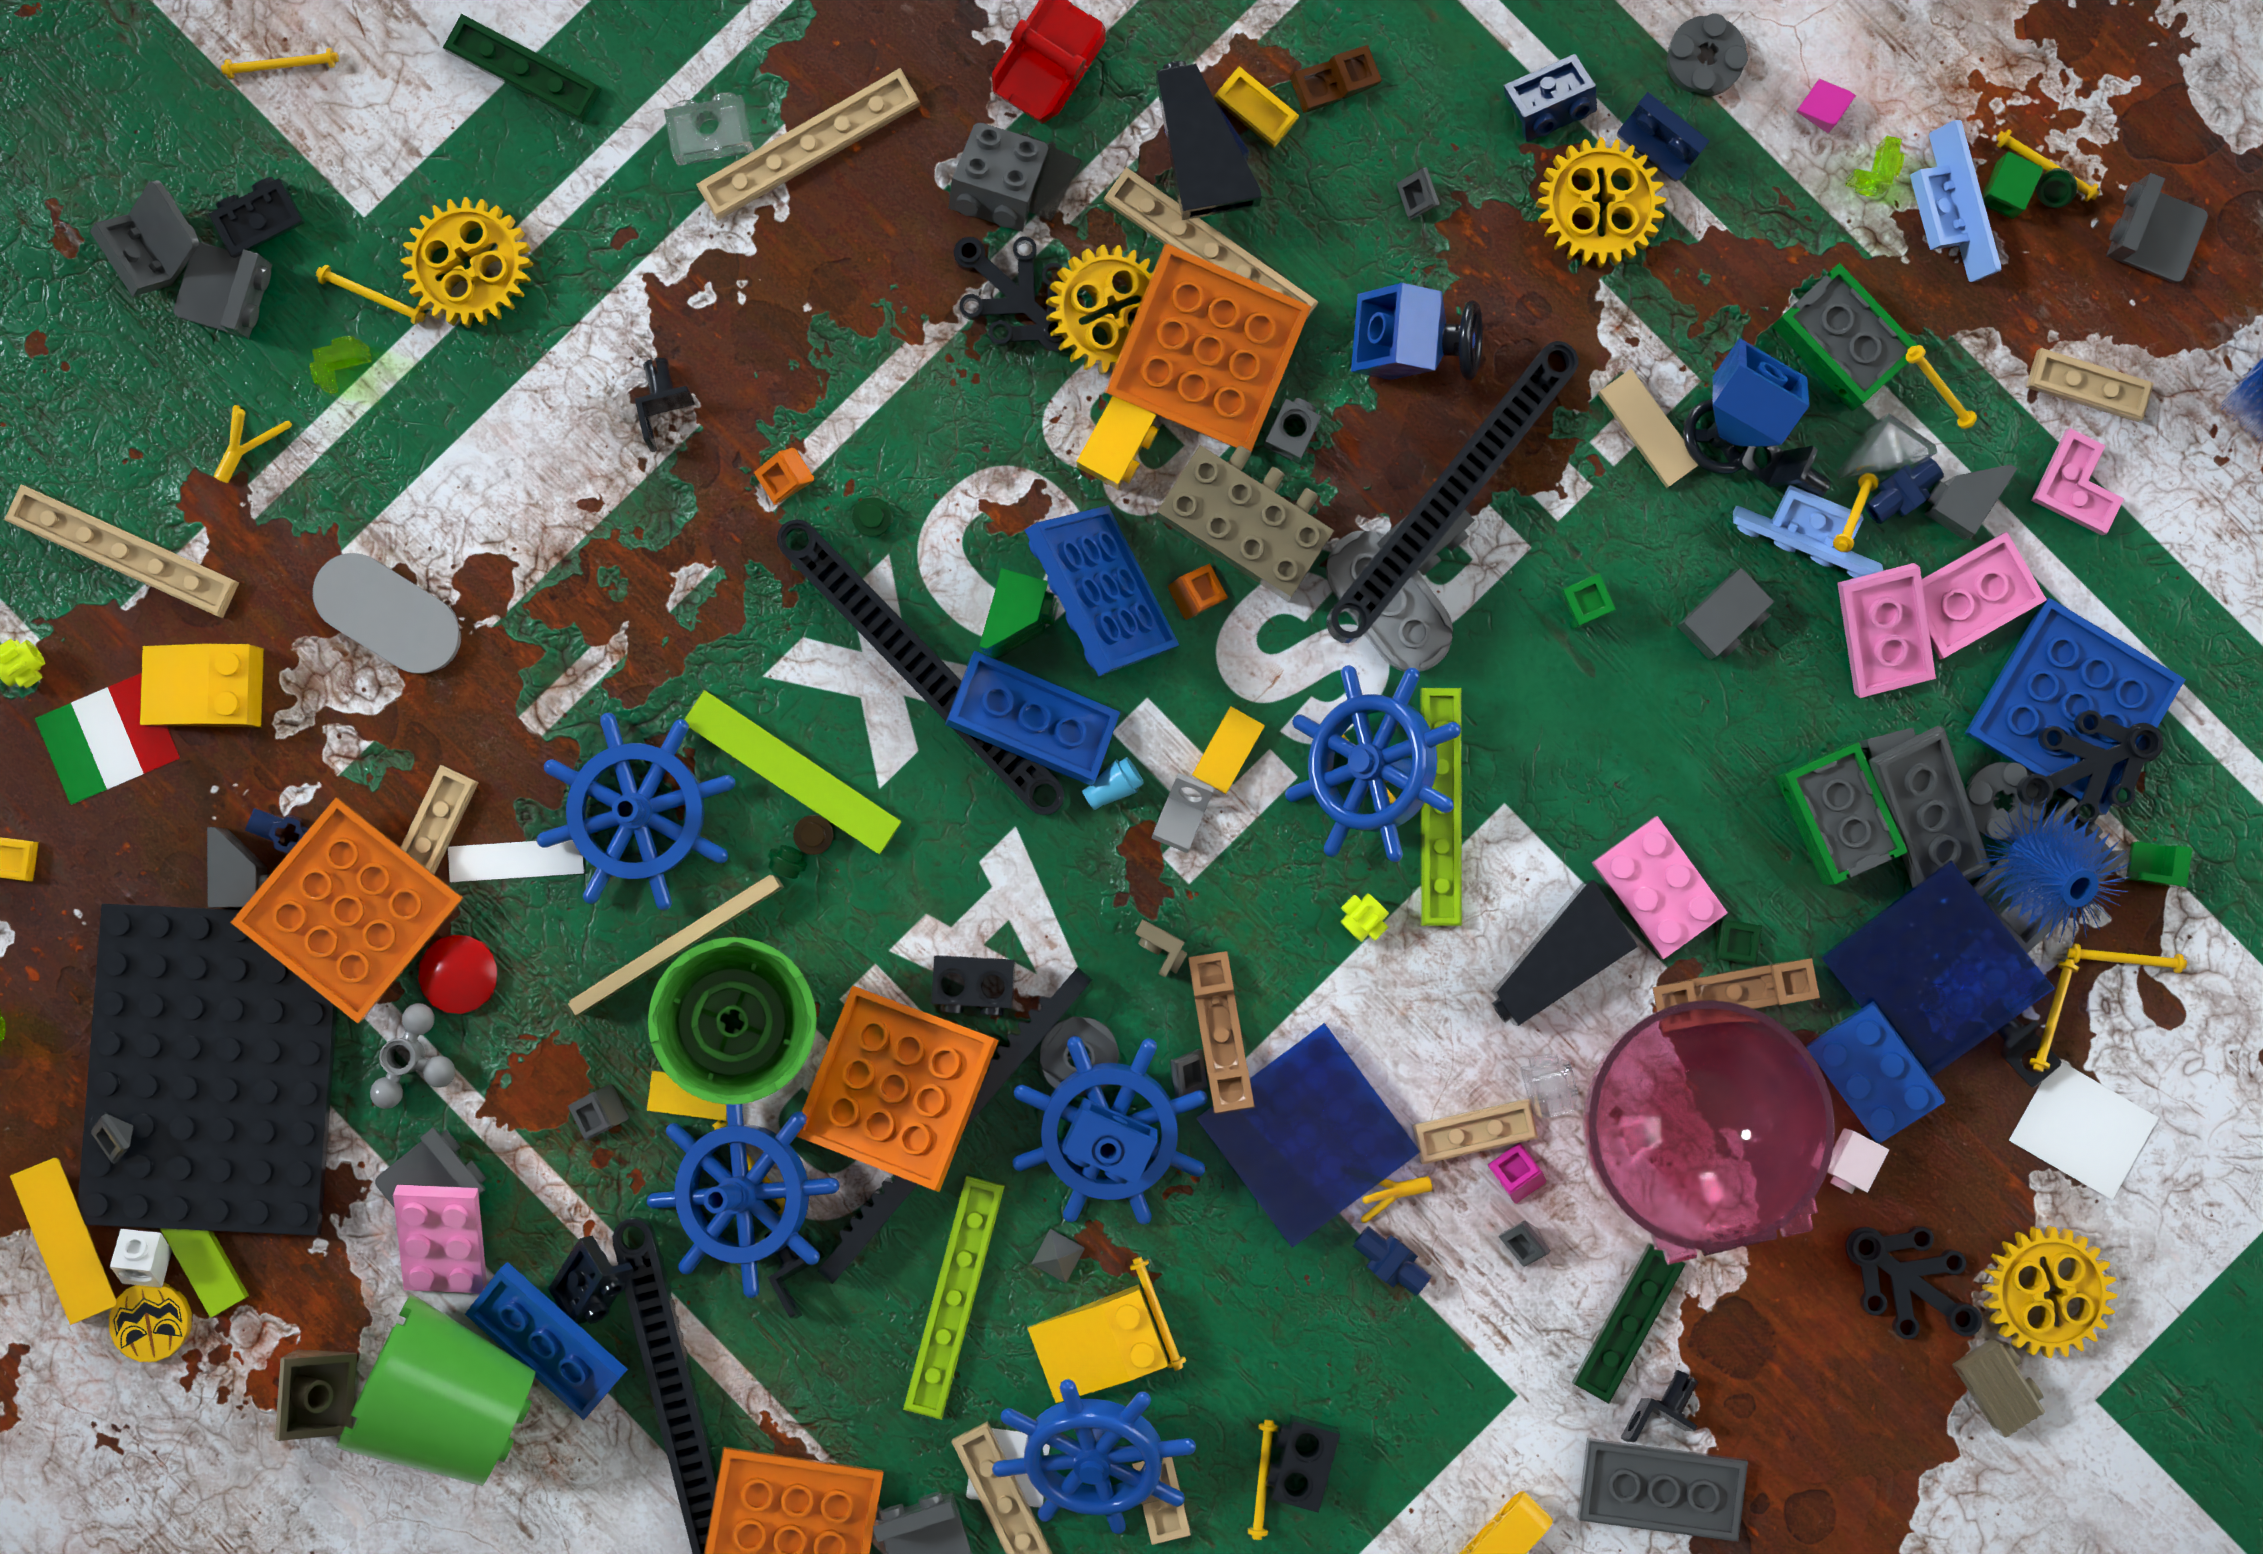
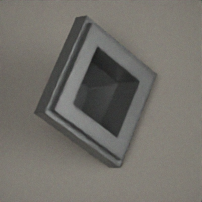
M1427 167L1396 183L1409 220H1413L1440 205Z
M1196 1049L1170 1060L1175 1098L1208 1087L1202 1049Z
M105 1114L101 1116L91 1130V1134L111 1162H118L130 1147L133 1125Z
M1526 1220L1498 1236L1523 1267L1548 1255L1551 1251L1538 1228Z
M1050 1228L1031 1264L1066 1283L1085 1247Z

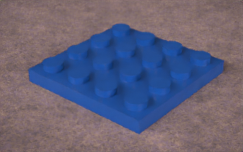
M1109 505L1037 522L1025 529L1029 538L1030 550L1040 560L1048 575V585L1051 591L1059 597L1066 611L1067 623L1077 633L1085 648V658L1089 665L1096 670L1098 676L1166 653L1179 646Z
M2046 598L2047 600L2040 605L1964 733L2012 763H2019L2033 774L2048 776L2084 759L2059 749L2053 751L2043 749L2038 742V735L2041 730L2046 727L2057 726L2069 736L2107 750L2120 743L2098 733L2080 734L2074 726L2075 717L2080 712L2096 711L2100 714L2101 718L2126 728L2137 723H2148L2157 728L2186 680L2051 598ZM2086 715L2083 719V726L2091 730L2094 726L2093 719ZM2050 731L2047 734V742L2051 746L2056 745L2058 741L2056 733ZM2138 736L2136 738V747L2139 750L2145 749L2146 740L2144 737ZM2127 759L2113 765L2098 804L2099 815H2106L2110 809L2111 804L2107 799V792L2111 786L2119 784ZM2090 775L2057 790L2074 798L2076 801L2081 800ZM2119 788V789L2117 790V792H2116V797H2117L2118 793L2120 792L2121 788Z

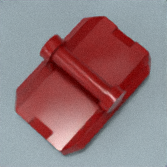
M1039 0L1027 20L1021 19L1016 25L1010 37L1012 43L992 72L993 93L1041 124L1047 122L1059 114L1106 41V28L1104 24L1094 16L1088 15L1068 0Z

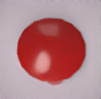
M451 935L439 939L426 950L419 964L418 980L423 995L433 1006L446 1013L463 1014L478 1009L492 998L496 987L498 969L494 956L486 943L476 940L471 936Z

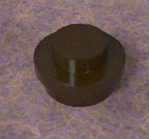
M809 815L802 818L796 824L793 832L796 846L802 852L810 855L825 852L832 844L834 836L831 824L825 818L817 815Z

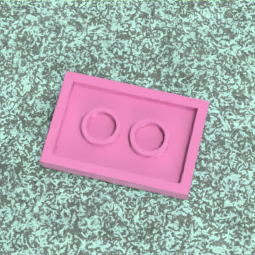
M2008 532L2002 533L1922 579L1930 641L1939 659L1951 655L2047 600Z
M1912 563L1838 582L1855 695L1863 698L1936 679L1921 571L1918 565Z
M1658 816L1652 818L1591 862L1661 959L1668 957L1728 913Z
M397 1185L393 1199L404 1290L481 1293L487 1285L478 1188Z

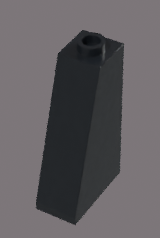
M1174 61L1165 64L1162 70L1156 71V85L1182 220L1260 206L1262 198L1260 187L1196 63L1186 65L1185 61Z
M1587 880L1576 889L1491 991L1496 998L1491 1004L1504 1023L1510 1020L1513 1025H1521L1638 947L1594 880Z

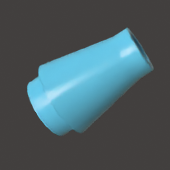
M1126 757L1121 761L1116 759L1096 779L1092 786H1088L1082 792L1090 806L1096 810L1103 805L1138 793L1137 788L1143 785L1144 782L1134 764Z

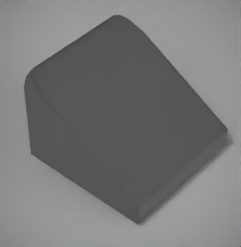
M611 1084L568 1105L585 1141L629 1119L614 1086Z

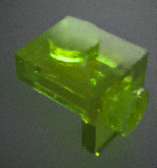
M1887 135L1876 146L1871 172L1854 169L1846 177L1845 186L1855 188V193L1863 196L1874 197L1878 196V193L1883 194L1893 184L1894 176H1899L1905 156L1904 153L1899 152L1902 139Z
M354 336L335 338L331 340L330 346L312 349L315 362L310 363V371L316 386L320 385L321 389L329 394L338 393L334 370L372 362L369 346L359 339L355 340Z

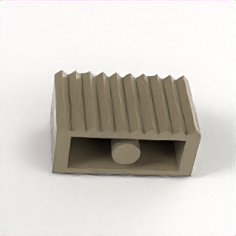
M1990 1339L1953 1363L1952 1366L1974 1398V1401L1978 1404L1983 1415L1987 1418L1992 1429L2006 1438L2045 1413L2039 1402L2044 1396L2030 1377L2024 1379L2017 1366L2022 1363L2014 1349L2008 1343L2002 1345L2000 1342Z

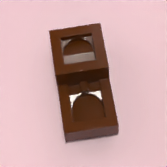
M1368 45L1336 54L1327 62L1295 71L1289 77L1303 113L1351 97L1382 82Z

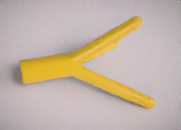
M234 405L232 408L230 443L214 477L222 482L229 483L243 454L289 429L292 423L285 421L240 446L245 411L239 405Z
M1343 1164L1340 1167L1343 1173L1388 1188L1362 1198L1364 1204L1380 1201L1361 1217V1222L1367 1223L1398 1198L1432 1191L1429 1176L1394 1182Z

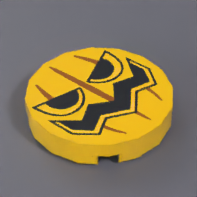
M164 1282L162 1288L135 1285L126 1289L116 1299L117 1305L112 1307L109 1313V1332L114 1345L126 1357L138 1362H157L175 1354L184 1344L192 1329V1312L187 1299L180 1291L177 1292Z

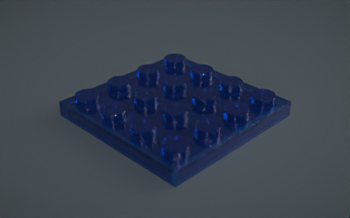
M1952 860L1822 955L1823 961L1861 1008L1872 1001L1875 1002L1930 1078L2055 989L2054 985Z
M1325 1023L1321 1024L1250 1077L1254 1108L1215 1114L1212 1106L1197 1117L1202 1127L1292 1248L1420 1153V1150Z

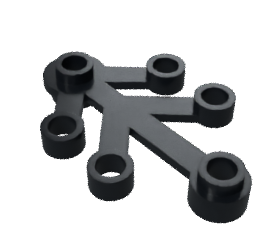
M1023 236L1018 238L1013 244V253L1018 260V286L986 257L984 245L980 240L974 237L960 239L954 247V257L957 265L965 271L977 270L1006 297L981 299L975 294L965 295L959 304L963 317L968 320H976L981 316L1025 314L1035 325L1011 327L1005 321H995L990 325L988 331L991 342L996 346H1006L1010 342L1039 341L1045 349L1052 352H1060L1058 348L1065 339L1062 335L1060 337H1052L1049 334V329L1053 325H1058V323L1046 320V317L1055 312L1056 308L1048 305L1047 313L1035 302L1033 259L1036 257L1037 248L1034 240ZM1021 244H1029L1032 247V252L1027 256L1020 255L1017 250ZM966 246H973L976 248L977 253L972 258H966L962 255L963 249ZM1058 263L1047 264L1042 271L1043 283L1048 287V299L1058 296L1057 293L1049 288L1053 282L1046 278L1049 271H1059L1062 268ZM967 302H977L979 309L975 313H967L964 310ZM1004 327L1008 331L1007 337L1003 340L996 339L993 336L995 329Z
M2096 711L2080 712L2074 720L2075 729L2080 734L2098 733L2120 743L2107 750L2069 736L2060 727L2051 726L2044 728L2038 735L2039 745L2047 751L2059 749L2084 760L2048 776L2034 774L2022 778L2017 786L2019 800L2030 807L2032 803L2033 807L2042 806L2045 800V804L2051 800L2053 791L2090 775L2083 797L2077 801L2079 804L2071 810V815L2074 819L2079 814L2076 820L2078 823H2091L2099 816L2098 804L2113 765L2127 759L2120 782L2109 788L2107 799L2114 807L2130 806L2136 797L2134 789L2144 762L2156 759L2163 748L2162 735L2155 726L2148 723H2137L2126 728L2101 718L2100 714ZM2086 715L2090 716L2094 721V726L2091 730L2083 726V719ZM2050 731L2056 733L2058 741L2054 746H2051L2046 739ZM2138 736H2142L2146 740L2144 750H2139L2136 747L2135 741ZM2031 783L2038 788V794L2035 798H2031L2027 794V787ZM2119 788L2124 789L2127 793V798L2123 803L2119 802L2116 798V792ZM2083 804L2088 805L2091 810V814L2087 819L2083 818L2079 812Z
M1917 1225L1910 1228L1906 1233L1882 1236L1871 1227H1859L1848 1235L1845 1242V1250L1848 1258L1853 1263L1859 1265L1861 1269L1864 1293L1860 1298V1305L1865 1312L1877 1316L1886 1310L1887 1299L1880 1293L1878 1267L1890 1275L1896 1317L1892 1322V1328L1896 1335L1909 1340L1916 1337L1920 1330L1919 1322L1914 1318L1910 1290L1945 1315L1948 1327L1958 1335L1969 1337L1980 1330L1982 1316L1976 1307L1964 1302L1954 1303L1919 1277L1944 1272L1951 1275L1962 1273L1966 1268V1258L1962 1253L1948 1249L1937 1257L1899 1262L1887 1253L1911 1247L1919 1251L1930 1249L1934 1243V1235L1928 1228ZM1924 1231L1926 1234L1925 1243L1916 1245L1914 1241L1915 1234ZM1868 1239L1871 1243V1248L1867 1253L1862 1254L1859 1251V1243L1862 1240ZM1952 1255H1956L1958 1265L1954 1269H1949L1946 1263L1947 1259ZM1876 1295L1879 1297L1880 1304L1876 1309L1870 1310L1868 1300L1871 1296ZM1961 1311H1965L1967 1321L1963 1325H1958L1955 1320L1956 1315ZM1909 1319L1912 1323V1328L1908 1333H1902L1900 1324L1902 1321Z

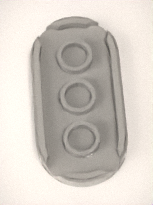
M1367 530L1355 531L1344 536L1333 547L1327 560L1326 576L1328 584L1338 600L1381 549L1377 543L1384 534ZM1417 571L1409 578L1364 635L1390 666L1404 672L1408 668H1416L1419 672L1434 667L1446 656L1451 645L1453 628L1449 613ZM1348 612L1352 619L1355 621V623L1358 625L1357 617L1353 613Z
M359 553L342 554L329 560L320 569L315 578L313 601L321 618L330 626L396 667L414 674H425L446 667L456 656L461 644V631H459L455 612L446 603L377 560Z

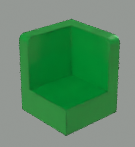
M2008 151L1996 162L1982 192L1985 207L2012 220L2025 211L2043 172V168Z
M1600 573L1561 590L1574 619L1570 622L1573 629L1616 610Z
M2139 841L2132 842L2128 861L2130 864H2128L2126 877L2130 878H2126V880L2172 888L2187 887L2193 848L2179 845L2163 846Z

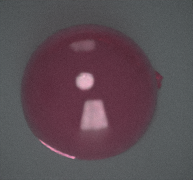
M1708 1000L1676 1004L1656 1011L1630 1026L1611 1044L1595 1068L1584 1102L1583 1136L1586 1153L1597 1182L1607 1198L1629 1221L1651 1235L1654 1250L1663 1249L1668 1265L1697 1258L1696 1249L1701 1250L1702 1254L1707 1256L1737 1249V1247L1741 1246L1745 1247L1777 1239L1776 1230L1779 1228L1783 1237L1813 1230L1810 1214L1818 1213L1814 1197L1825 1179L1834 1147V1111L1831 1096L1819 1066L1811 1053L1793 1033L1775 1019L1755 1009L1731 1002Z

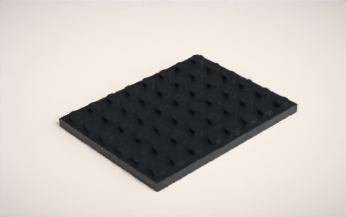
M124 904L101 905L78 1208L85 1225L321 1235L337 1007L230 923L240 910ZM105 1114L133 1125L130 1147L116 1163L109 1160L91 1134V1130L101 1116Z

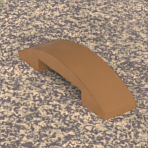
M1228 952L1189 957L1192 986L1214 1113L1221 1114L1254 1108Z
M1812 958L1747 968L1652 987L1660 1027L1777 1004L1783 1005L1820 998Z

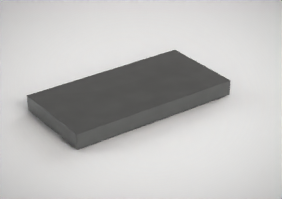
M1936 726L1869 760L1875 780L1908 853L1902 855L1918 901L1926 903L1981 875V873L1988 871L1987 869H1991L1990 863L1985 862L1989 860H1982L1988 859L1985 850H1979L1985 848L1944 728Z
M1587 1438L1577 1518L1579 1521L1738 1542L1748 1461L1742 1458Z

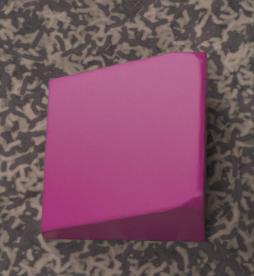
M1819 78L1796 112L1826 133H1829L1856 95L1849 90Z
M1520 1142L1488 1164L1494 1176L1515 1204L1547 1181L1541 1169Z

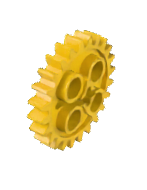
M1603 137L1598 139L1595 148H1592L1588 140L1584 139L1580 145V152L1572 145L1568 146L1566 150L1567 159L1557 155L1553 160L1557 170L1547 168L1543 174L1550 182L1540 183L1538 191L1547 196L1539 198L1536 202V207L1547 209V211L1540 215L1538 222L1550 223L1551 226L1544 236L1547 238L1557 235L1559 239L1555 244V250L1565 245L1569 247L1567 259L1570 260L1578 252L1582 254V265L1585 266L1591 257H1596L1598 268H1602L1606 258L1609 256L1612 263L1616 266L1621 262V252L1631 260L1636 255L1634 245L1644 250L1649 244L1644 235L1654 237L1659 231L1652 223L1661 222L1664 214L1655 210V208L1663 206L1666 198L1655 196V193L1662 189L1664 183L1651 181V178L1658 169L1653 167L1645 170L1643 165L1648 157L1646 154L1637 160L1632 157L1634 145H1631L1625 152L1620 151L1619 139L1615 140L1611 148H1606ZM1599 168L1604 171L1601 199L1603 203H1608L1602 212L1603 237L1598 235L1600 204L1593 202L1600 191L1597 173ZM1578 175L1585 177L1589 181L1590 189L1586 191L1576 189L1572 184V177ZM1616 175L1623 176L1629 183V189L1624 191L1616 189L1612 185L1611 177ZM1576 214L1586 216L1590 221L1591 227L1587 230L1578 229L1573 224L1572 216ZM1612 215H1624L1629 220V229L1621 230L1615 227L1612 223Z
M464 197L461 208H458L449 199L447 200L446 212H442L436 205L432 206L435 218L430 220L426 216L421 215L419 218L425 227L422 230L410 228L409 231L417 239L415 243L405 242L403 244L412 253V256L401 259V262L406 267L412 268L411 271L403 275V278L408 283H416L411 287L409 293L413 297L423 296L420 299L419 305L424 310L433 306L431 315L437 320L446 313V321L452 326L456 324L459 316L467 328L471 327L473 317H476L483 326L487 325L488 313H492L499 320L502 319L499 307L504 305L511 310L515 309L509 298L512 295L524 297L525 294L517 286L519 282L529 283L531 281L522 272V269L533 266L530 259L522 257L523 254L531 250V247L527 242H518L525 236L524 231L520 227L512 229L516 221L511 215L501 219L503 210L499 206L495 205L488 212V204L483 199L479 200L475 208H473L472 202L468 197ZM482 228L483 236L481 240L474 244H468L466 241L468 233L472 229ZM493 244L498 245L496 250L489 251ZM442 247L448 248L446 260L439 264L433 263L434 252ZM466 256L471 258L470 264L472 266L469 269L463 267L465 265L463 259ZM493 262H502L501 273L496 277L487 278V267ZM446 274L441 281H437L439 275ZM467 281L468 289L466 293L458 298L452 297L453 286L457 282Z
M1101 245L1097 248L1095 257L1088 248L1082 252V261L1075 256L1068 261L1071 270L1062 267L1057 272L1063 282L1054 281L1050 284L1049 288L1057 293L1058 296L1050 297L1046 300L1047 305L1056 308V311L1049 314L1046 320L1057 322L1059 326L1050 334L1051 336L1062 335L1065 339L1058 348L1060 351L1068 347L1074 350L1070 357L1071 362H1074L1081 356L1085 358L1084 370L1086 371L1095 363H1098L1099 375L1105 374L1110 365L1112 369L1115 367L1131 328L1128 324L1129 312L1137 313L1153 272L1149 273L1147 271L1150 259L1147 258L1140 264L1135 262L1136 250H1132L1126 257H1122L1120 245L1113 248L1110 255L1105 245ZM1113 276H1120L1126 281L1128 287L1126 294L1119 293L1114 289L1112 284ZM1078 290H1084L1091 295L1093 301L1091 308H1085L1079 304L1077 300ZM1134 296L1141 298L1139 303L1124 307L1114 315H1104L1085 325L1079 323L1080 318L1097 313L1106 306L1112 307ZM1095 326L1101 327L1107 333L1108 340L1106 345H1100L1095 342L1092 335Z
M2047 1225L2043 1235L2040 1228L2033 1226L2030 1227V1239L2023 1233L2016 1232L2017 1245L2014 1246L2003 1241L2002 1246L2006 1251V1255L2003 1257L1992 1254L1991 1257L1999 1265L1997 1269L1989 1268L1984 1271L1994 1278L1993 1283L1982 1285V1289L1993 1293L1992 1298L1983 1302L1984 1306L1997 1310L1989 1317V1320L1995 1324L2004 1323L1998 1333L2005 1338L2013 1335L2011 1344L2017 1348H2021L2026 1343V1352L2032 1355H2036L2041 1348L2043 1356L2052 1358L2056 1348L2060 1355L2068 1357L2070 1344L2076 1350L2084 1351L2082 1342L2084 1337L2093 1342L2098 1341L2093 1332L2095 1326L2106 1330L2108 1328L2101 1319L2102 1314L2113 1315L2115 1313L2113 1309L2105 1305L2106 1300L2117 1298V1294L2106 1290V1286L2115 1282L2116 1278L2102 1273L2111 1265L2110 1262L2103 1259L2095 1260L2101 1251L2100 1248L2095 1246L2086 1248L2088 1238L2079 1235L2073 1240V1231L2065 1228L2058 1235L2056 1227ZM2043 1256L2045 1257L2044 1269L2040 1266V1258ZM2069 1258L2071 1270L2066 1276L2060 1277L2058 1265L2063 1259ZM2030 1266L2032 1279L2028 1284L2021 1286L2019 1273L2024 1267ZM2049 1284L2055 1286V1291L2049 1293L2050 1299L2044 1297V1292L2050 1290ZM2077 1297L2080 1301V1309L2076 1315L2069 1317L2067 1304L2071 1299ZM2039 1306L2041 1318L2036 1324L2030 1325L2027 1319L2028 1312L2032 1307ZM2055 1314L2059 1318L2058 1326H2054Z

